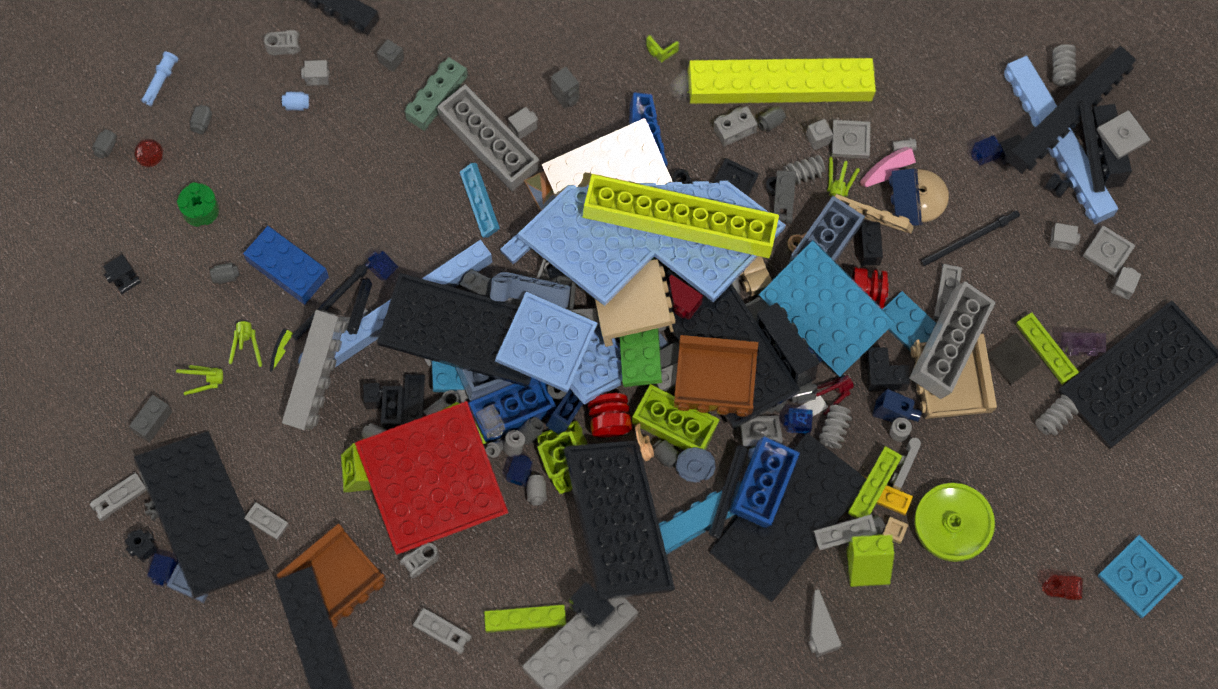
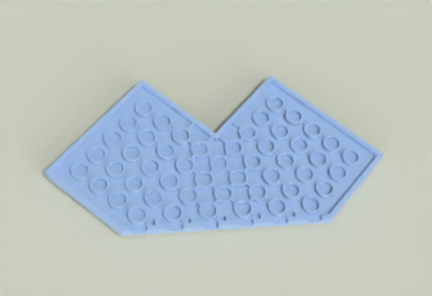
M700 181L693 182V184L667 182L664 185L640 183V185L768 212L728 181H720L719 183ZM568 185L518 233L520 240L604 306L653 257H656L712 302L758 257L747 253L582 218L589 185L587 187ZM780 220L777 223L775 238L786 226Z

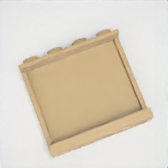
M658 259L649 261L605 306L595 299L605 347L613 345L612 338L669 326L670 331L674 332L672 324L676 323L673 312H669V308H672L670 296L666 297L665 294L669 290L667 281L663 282L662 280L665 277L663 266H659Z
M980 334L951 394L939 399L917 384V393L921 395L922 401L920 402V411L924 413V419L992 413L997 408L984 334ZM916 340L911 346V356L915 359V365L927 342L920 343L919 340Z

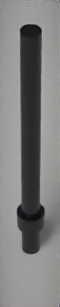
M1016 210L1006 216L1002 215L996 218V221L920 260L921 265L925 267L991 231L1007 226L1009 222L1020 217V213Z
M370 256L361 266L359 265L354 270V273L317 310L327 311L359 278H363L367 274V270L376 262V259ZM315 312L291 335L295 341L311 327Z

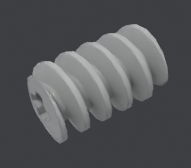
M1060 45L1052 51L1053 82L1059 86H1071L1076 83V79H1074L1076 77L1074 72L1076 70V60L1074 59L1076 57L1074 53L1076 47L1073 45Z
M816 155L815 159L809 157L808 161L802 159L801 163L796 161L794 165L789 163L787 167L783 166L784 170L796 171V182L798 185L801 184V179L807 183L809 176L813 181L815 180V174L820 179L822 178V172L825 173V165L820 155Z
M1061 395V398H1058L1056 403H1053L1045 411V414H1042L1040 419L1035 421L1036 426L1042 433L1046 435L1051 433L1056 436L1058 434L1056 429H1063L1061 423L1067 425V419L1072 420V414L1077 415L1078 410L1070 398Z
M832 405L829 409L830 412L827 414L828 419L825 420V426L822 428L823 433L819 436L820 443L830 448L841 449L842 446L837 442H844V438L840 434L846 435L847 433L842 428H849V424L845 421L852 420L847 415L851 411L839 405Z

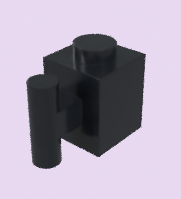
M123 254L103 266L106 271L103 275L109 284L113 282L116 287H119L118 290L121 294L141 283L138 276L135 277V272Z

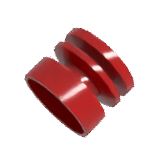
M854 268L852 279L874 301H877V304L883 309L889 289L887 271H881L880 279H878V270H874L872 277L868 278L867 269Z
M603 394L587 403L588 409H590L589 416L593 418L590 421L594 437H616L629 433L632 430L630 415L626 414L629 411V405H627L628 398L625 394Z

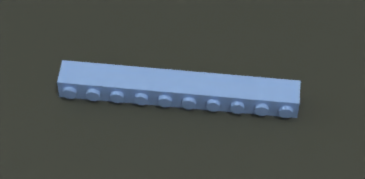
M1027 56L1007 64L1004 76L1013 86L1014 94L1020 98L1025 112L1029 113L1033 126L1037 127L1057 105ZM1071 130L1064 139L1060 137L1058 139L1060 142L1054 149L1049 148V152L1058 162L1059 170L1065 174L1067 181L1071 183L1069 186L1077 194L1078 202L1083 204L1086 209L1087 217L1095 225L1114 216L1118 207L1106 187L1104 192H1094L1089 159Z
M479 240L422 279L439 284H451L453 287H456L471 269L479 272L491 264L492 255L483 242ZM391 299L362 318L357 334L350 335L347 329L345 333H342L340 339L342 346L340 351L336 352L334 358L336 359L335 367L379 338Z

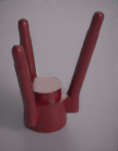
M848 375L842 378L838 377L832 381L817 385V389L830 387L816 393V396H821L835 389L838 394L842 393L832 404L838 405L845 397L851 395L850 390L854 388V384ZM830 406L823 413L824 415H827L830 412Z

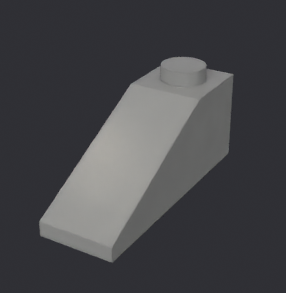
M819 589L815 590L813 594L810 641L808 642L811 652H815L817 657L836 651L841 647L840 640Z

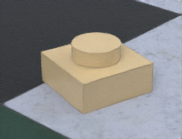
M890 517L883 535H892L893 541L901 544L908 524Z

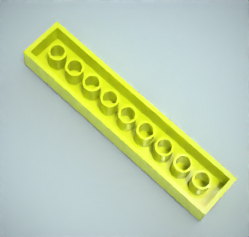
M873 58L692 60L688 68L690 104L872 101L876 92Z
M592 174L582 218L770 258L779 215Z

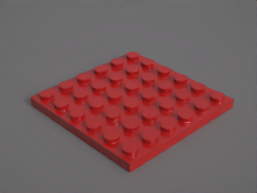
M468 401L355 442L396 555L509 513Z

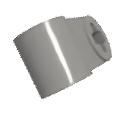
M289 30L266 34L264 37L266 51L270 55L299 53V33Z
M427 543L406 555L400 563L405 565L410 573V578H415L438 561L439 552L434 544ZM427 550H434L432 557L426 558L424 556Z

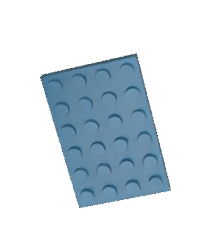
M814 240L759 294L769 306L777 302L780 307H784L788 314L787 318L791 323H795L800 337L805 338L808 345L839 376L895 323Z

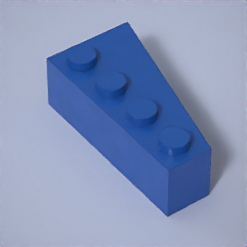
M633 93L630 102L629 125L643 118L646 119L667 167L668 163L661 141L653 97L651 94Z

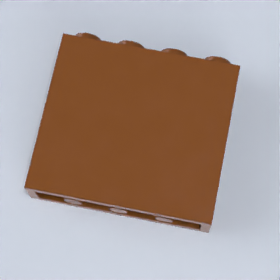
M680 335L674 408L680 411L693 409L700 413L715 411L721 415L736 413V415L742 417L752 414L758 342Z
M339 523L277 574V577L280 579L308 567H314L334 628L343 616L345 618L354 611L353 608L356 605L365 603L370 597L369 594L374 590H380L386 581L385 576L380 573L346 534Z

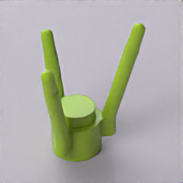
M830 157L829 186L827 190L830 192L829 195L831 197H835L836 194L843 197L847 196L860 169L857 168L847 186H845L846 183L843 180L848 161H844L840 178L833 183V157Z
M243 321L236 324L229 364L233 362L237 341L239 340V349L242 350L243 342L251 337L258 365L262 367L255 330L252 329L251 323Z
M190 365L189 368L195 370H176L177 373L206 375V382H210V385L185 391L184 395L218 388V384H223V369Z

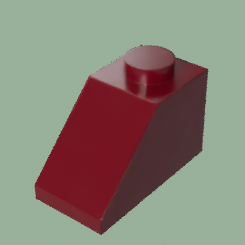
M671 275L669 277V287L673 310H675L674 312L679 317H685L689 320L702 304L703 295Z

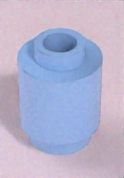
M286 92V95H282V106H286V110L308 109L309 94H304V92Z

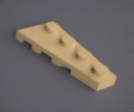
M838 194L835 196L864 215L866 220L880 222L882 225L909 234L912 233L914 227L906 217L899 216L898 218L888 211L877 210L872 206L864 205Z

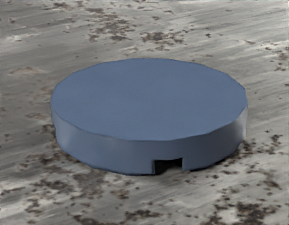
M689 448L682 451L676 462L679 475L690 482L708 480L714 474L716 466L712 454L701 448Z

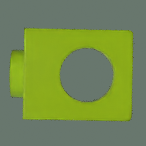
M650 35L647 37L646 45L650 54L653 57L656 56L661 63L679 51L678 41L662 50Z

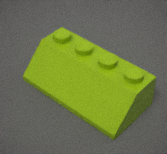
M650 384L632 417V424L636 426L640 423L641 429L663 440H667L684 451L689 448L706 450L720 419L693 409L680 411L674 408L675 396Z

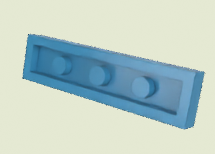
M471 163L460 171V175L481 235L484 238H488L500 228L477 163Z

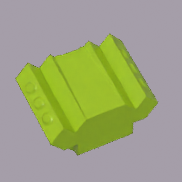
M578 421L570 423L567 430L560 435L549 430L543 432L537 439L539 443L538 450L548 477L552 479L555 488L560 494L573 489L564 448L566 446L588 445Z

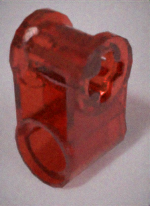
M1052 575L1043 583L1042 588L1044 593L1050 597L1081 600L1083 578Z

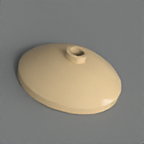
M918 169L919 189L926 191L923 193L919 190L922 222H928L938 218L944 212L948 204L949 194L946 184L938 175L927 170Z

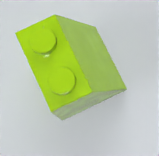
M353 443L341 454L344 492L372 490L356 445Z
M892 535L852 537L846 548L850 587L890 585L894 560Z

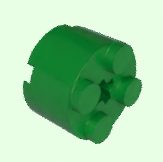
M193 182L179 194L177 204L184 220L188 224L200 227V225L211 224L217 218L219 205L210 187Z

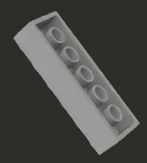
M466 84L437 107L439 117L511 191L515 190L524 180L540 169L539 159Z
M965 281L954 288L909 378L939 399L951 394L996 302Z
M323 310L315 311L283 417V424L302 430L313 429L314 426H317L320 418L318 411L325 402L323 395L331 382L329 375L336 365V359L334 358L336 352H339L342 346L341 335L347 329V317Z
M625 598L609 599L607 601L616 608V613L600 630L596 627L594 629L585 622L586 618L581 613L576 615L522 666L523 671L540 689H562L638 617V611Z

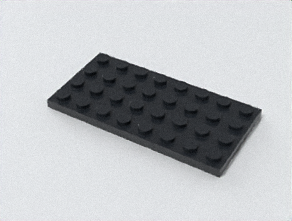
M399 273L377 341L378 346L528 388L532 378L495 361L519 306L503 301H494L489 297Z
M689 283L686 284V285H688L689 287H691L692 289H694L695 291H697L698 293H700L701 295H703L701 292H699L697 289H695V288H694L692 285H690ZM732 284L714 302L703 295L702 304L689 320L685 317H679L674 312L673 305L672 308H669V312L674 313L676 322L672 324L674 331L672 333L679 344L680 335L758 342L752 414L745 417L738 416L736 413L724 415L733 430L800 393V388ZM671 293L667 294L666 297L670 296L671 299Z
M1171 300L1062 386L1058 392L1072 400L1078 410V415L1104 444L1111 449L1218 363V349Z
M208 431L134 456L133 460L193 599L269 570L249 522L244 519L246 517Z
M808 433L794 449L800 454L772 524L764 528L739 516L710 551L714 558L771 603L818 547L814 531L835 525L855 501L867 480Z
M638 441L566 446L564 454L599 601L674 591L675 586Z

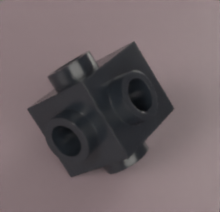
M140 528L130 532L124 541L128 545L125 548L132 557L137 556L142 563L158 551L152 543L155 540L148 531L144 533Z

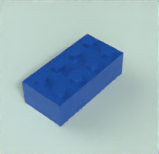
M269 226L264 229L243 253L247 263L304 305L329 277L325 267Z
M531 378L529 388L512 384L469 402L474 420L486 443L502 437L510 431L517 430L528 419L535 417L542 420L553 415L556 410V405L548 393L546 383L535 378Z
M766 437L758 440L730 512L764 528L770 526L800 453Z

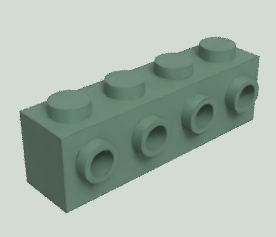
M449 57L445 62L443 61L439 65L436 74L430 76L424 89L418 91L416 99L407 105L405 109L406 119L425 131L438 115L437 107L454 94L468 77L467 68Z

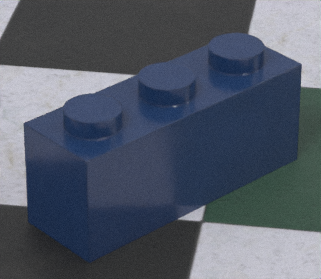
M918 170L891 171L892 175L889 176L890 186L893 187L894 193L891 194L892 205H895L893 216L898 218L899 216L906 217L913 226L923 225Z
M571 389L568 390L546 424V427L559 435L567 430L583 405Z

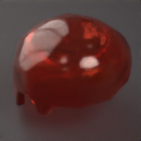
M143 140L135 148V159L142 166L148 168L156 166L163 159L164 149L155 140Z

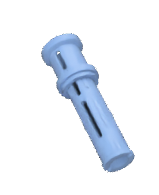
M165 51L163 59L156 66L157 72L144 97L141 99L143 103L146 101V105L152 106L166 77L171 75L173 65L178 62L179 59L172 53Z

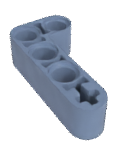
M500 272L492 278L490 299L494 301H506L510 297L522 300L525 293L528 292L560 307H568L570 287L568 285L508 272Z

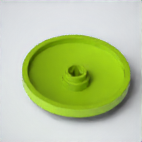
M947 483L931 489L921 499L915 513V530L920 542L931 554L946 561L961 562L976 557L990 543L995 529L994 514L986 498L974 488L964 484Z

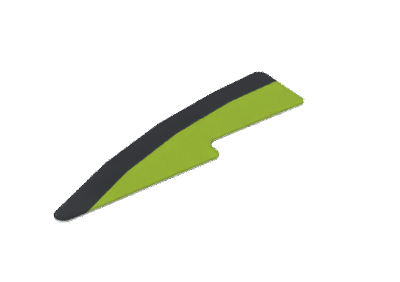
M285 328L279 335L274 347L270 372L274 370L286 352L284 347L293 334Z

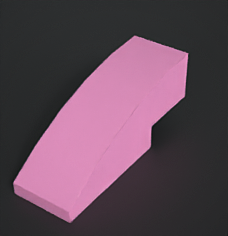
M902 148L883 158L866 173L860 181V185L868 187L889 180V176L892 175L891 171H897L901 167L916 163L912 148Z

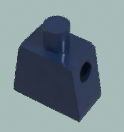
M887 389L876 399L872 416L894 422L898 418L918 422L922 411L913 408L915 403L913 399Z

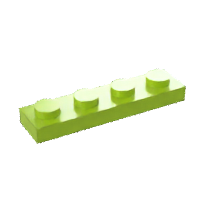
M1033 313L1028 314L1016 323L1018 329L1062 385L1078 375V370Z
M885 446L850 508L849 515L861 518L871 514L902 455Z
M564 605L485 611L486 633L562 627L566 625Z

